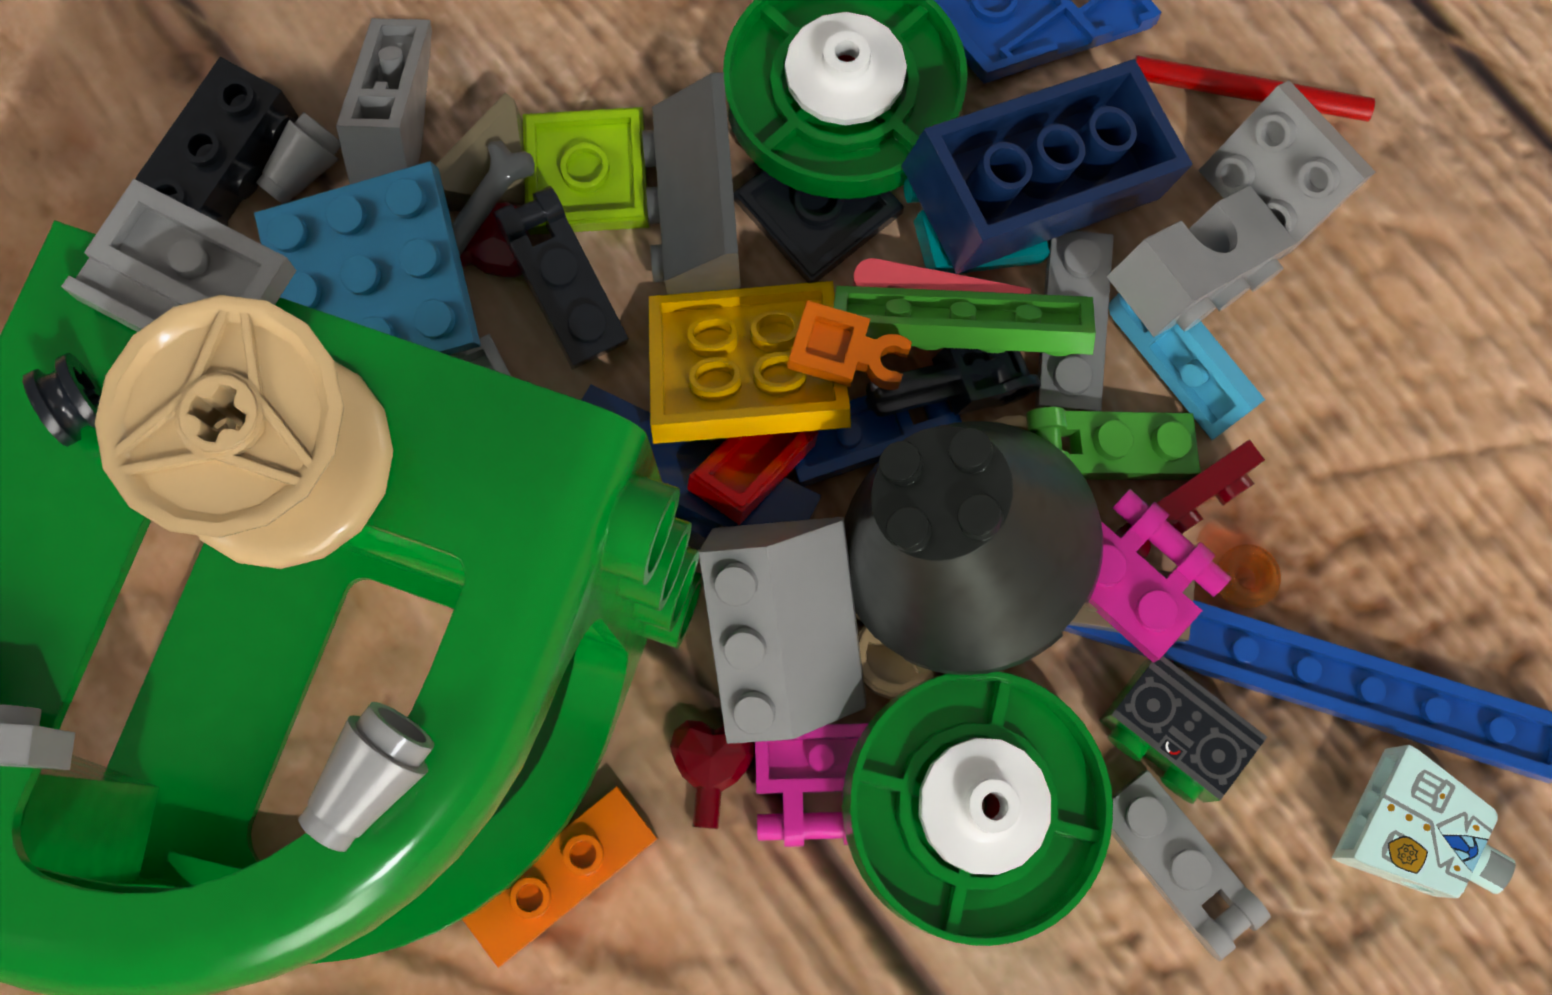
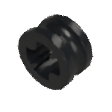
M66 353L56 358L55 370L50 374H45L39 369H35L23 375L24 389L33 409L48 431L61 444L68 447L80 441L81 430L85 426H92L96 429L95 419L102 392L90 373L75 356Z

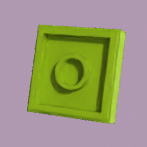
M643 107L523 114L524 151L532 155L535 163V173L524 178L525 204L534 200L533 193L551 186L557 194L566 218L574 232L650 228L646 187H648L647 168L645 166L642 131L645 130ZM545 223L527 230L529 235L550 234Z

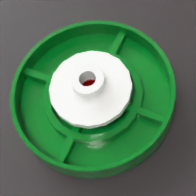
M754 0L740 16L732 30L727 43L723 64L727 117L732 131L747 155L761 169L781 183L796 190L826 198H864L886 193L903 186L908 178L901 165L924 128L960 117L967 89L968 72L963 44L952 21L934 0Z
M997 671L977 675L945 674L904 690L890 700L866 726L852 752L845 775L842 812L846 839L852 858L862 878L884 906L909 925L927 934L966 945L994 946L1021 941L1037 935L1055 925L1080 903L1097 878L1107 854L1113 824V799L1111 783L1101 751L1093 736L1075 712L1044 687L1025 678ZM983 800H984V803H985V810H984V812H983V810H982V801H983Z

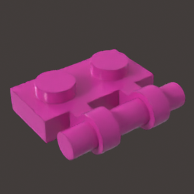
M1129 489L1112 509L1132 526L1120 538L1101 521L1103 559L1100 575L1089 603L1098 610L1096 612L1154 663L1161 659L1203 611L1182 593L1194 580L1212 597H1215L1228 584L1231 577L1212 561L1215 554L1202 542L1194 545L1166 521L1170 514L1156 502L1149 506ZM1147 540L1176 564L1175 568L1166 578L1137 553L1138 549Z
M869 723L827 724L795 739L755 742L756 794H783V813L757 814L758 841L784 840V847L804 846V840L843 839V844L848 845L843 824V812L803 813V793L842 792L843 800V787L850 757L858 739Z

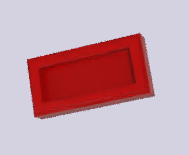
M803 431L727 438L689 475L687 489L740 525L815 446L819 432Z

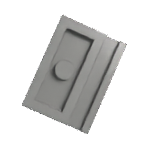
M133 179L84 253L89 259L77 277L68 276L61 287L76 300L138 332L175 306L218 295L266 300L275 305L297 270L288 258Z

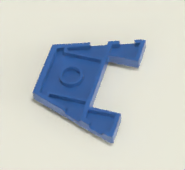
M934 0L952 21L963 44L967 65L983 84L1151 29L1157 24L1162 13L1151 0H1090L1080 8L1072 0Z

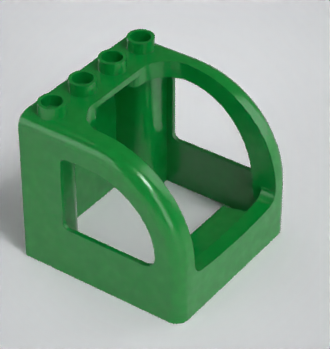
M54 220L0 335V705L42 709L39 726L59 730L151 520L127 505L103 470L96 429L92 426H85L81 430V440L66 447L41 422L24 389L22 382L24 374L35 369H39L45 374H50L55 370V359L70 353L83 364L102 392L105 375L131 337L137 333V331L76 300L61 287L68 276L76 278L89 259L84 252L96 234ZM280 297L275 305L307 323L332 359L360 375L385 409L394 450L386 494L360 533L325 558L284 569L240 564L204 543L107 767L72 755L70 770L0 766V982L44 995H212L270 980L310 963L317 964L357 959L404 947L447 929L477 912L512 886L543 856L569 823L589 790L607 750L647 639L649 638L678 649L689 628L703 585L702 573L696 571L699 551L687 547L692 524L675 517L680 489L662 482L646 432L630 420L602 407ZM372 580L454 609L428 676L407 717L422 728L434 742V748L424 760L428 766V772L360 837L355 838L347 851L339 852L332 850L305 833L260 861L252 845V826L350 588L359 581Z

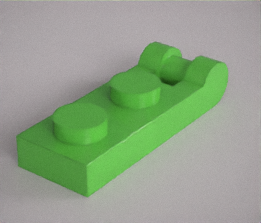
M1042 407L1033 409L1026 414L1028 431L1049 441L1061 450L1075 464L1085 480H1190L1201 473L1193 413L1065 411L1061 407ZM1061 437H1069L1071 454L1063 451Z

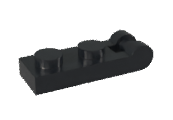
M548 186L533 193V201L517 208L509 204L494 211L493 214L511 253L573 370L627 344L629 338L571 228L557 194L551 186ZM545 223L552 238L533 247L526 231Z

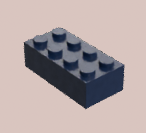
M1135 59L924 128L901 167L956 274L1159 200L1193 163Z

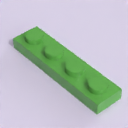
M836 286L833 308L870 318L866 336L873 339H878L887 334H898L909 339L912 342L911 346L923 350L961 348L980 349L987 353L1025 351L1044 352L1052 356H1067L1070 354L1093 355L1096 335L1093 297Z

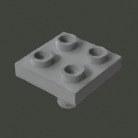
M1290 80L1278 85L1198 170L1223 198L1248 186L1255 190L1297 242L1279 259L1291 253L1376 173Z

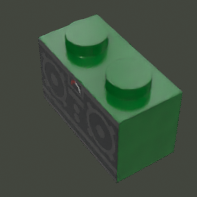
M1164 656L1154 663L1149 658L1146 659L1099 719L1100 722L1112 730L1107 738L1116 748L1136 761H1140L1145 756L1165 772L1160 778L1162 783L1177 796L1194 804L1197 798L1203 803L1220 801L1267 738L1262 732Z

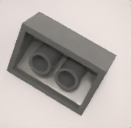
M724 72L710 73L652 106L654 130L642 131L646 168L656 167L658 187H646L650 225L660 224L662 244L650 245L652 275L654 282H665L667 295L741 289Z

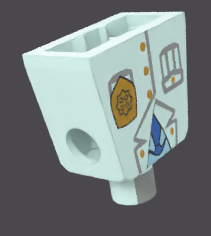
M1411 745L1386 748L1332 856L1333 859L1342 864L1431 896L1459 898L1469 880L1493 894H1498L1510 882L1516 866L1513 858L1487 844L1498 820L1496 810Z

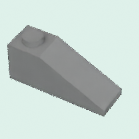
M371 19L336 124L350 184L418 165L422 149L432 36L430 20Z

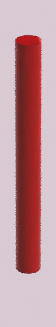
M1139 55L1135 57L1149 83L1260 103L1278 85L1284 83V81ZM1292 83L1321 114L1369 122L1375 108V98Z

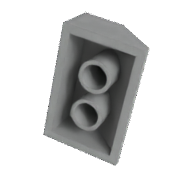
M844 517L712 528L699 551L727 744L795 739L865 709L867 702Z

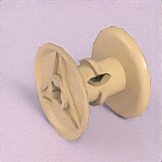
M218 295L175 306L135 333L105 375L95 419L103 470L131 509L170 532L198 535L202 542L237 563L284 569L325 558L360 533L386 494L394 452L386 412L381 403L360 375L332 359L307 323L269 301Z

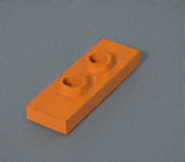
M616 786L565 827L543 856L512 886L480 910L462 920L498 968L502 967L659 838L621 789Z

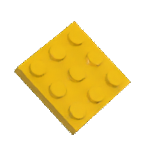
M833 281L648 296L650 425L653 444L851 428L847 386L787 369L788 360L807 300L834 307L835 292Z

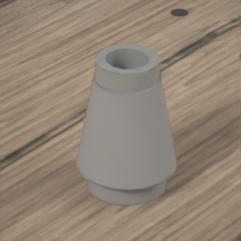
M303 112L295 123L288 120L262 171V175L256 183L282 204L289 203L293 197H296L339 160L335 156L341 148L339 139Z
M371 702L361 717L354 715L348 717L308 800V806L298 819L300 826L320 844L335 851H347L355 838L360 837L428 772V766L424 760L434 748V742L422 728L405 715L387 705Z

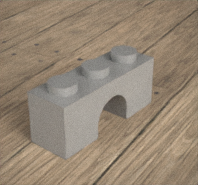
M1248 186L1216 202L1189 229L1181 220L1147 237L1106 277L1153 337L1176 324L1185 332L1206 318L1215 308L1221 311L1239 299L1249 289L1254 292L1273 279L1284 269L1278 259L1297 242L1255 190Z

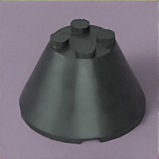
M989 421L951 423L924 429L902 441L890 444L883 450L879 462L859 485L844 518L856 614L871 634L886 647L902 656L906 661L935 672L952 675L988 674L1017 666L1038 656L1063 636L1062 631L1076 617L1084 603L1088 604L1100 575L1103 559L1102 523L1096 501L1084 476L1075 464L1049 441L1030 431L1004 423Z

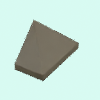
M504 93L436 164L439 168L449 212L461 211L488 173L490 154L487 146L489 142L502 141L512 153L524 151L523 120L515 100L507 93ZM519 179L512 183L498 203L508 202L514 206L524 205L525 179Z

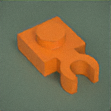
M807 300L788 360L787 369L851 387L855 370L867 373L869 379L876 386L886 390H896L899 388L903 374L886 369L880 359L886 354H895L899 357L907 358L912 342L898 334H887L878 339L867 337L866 333L870 318Z

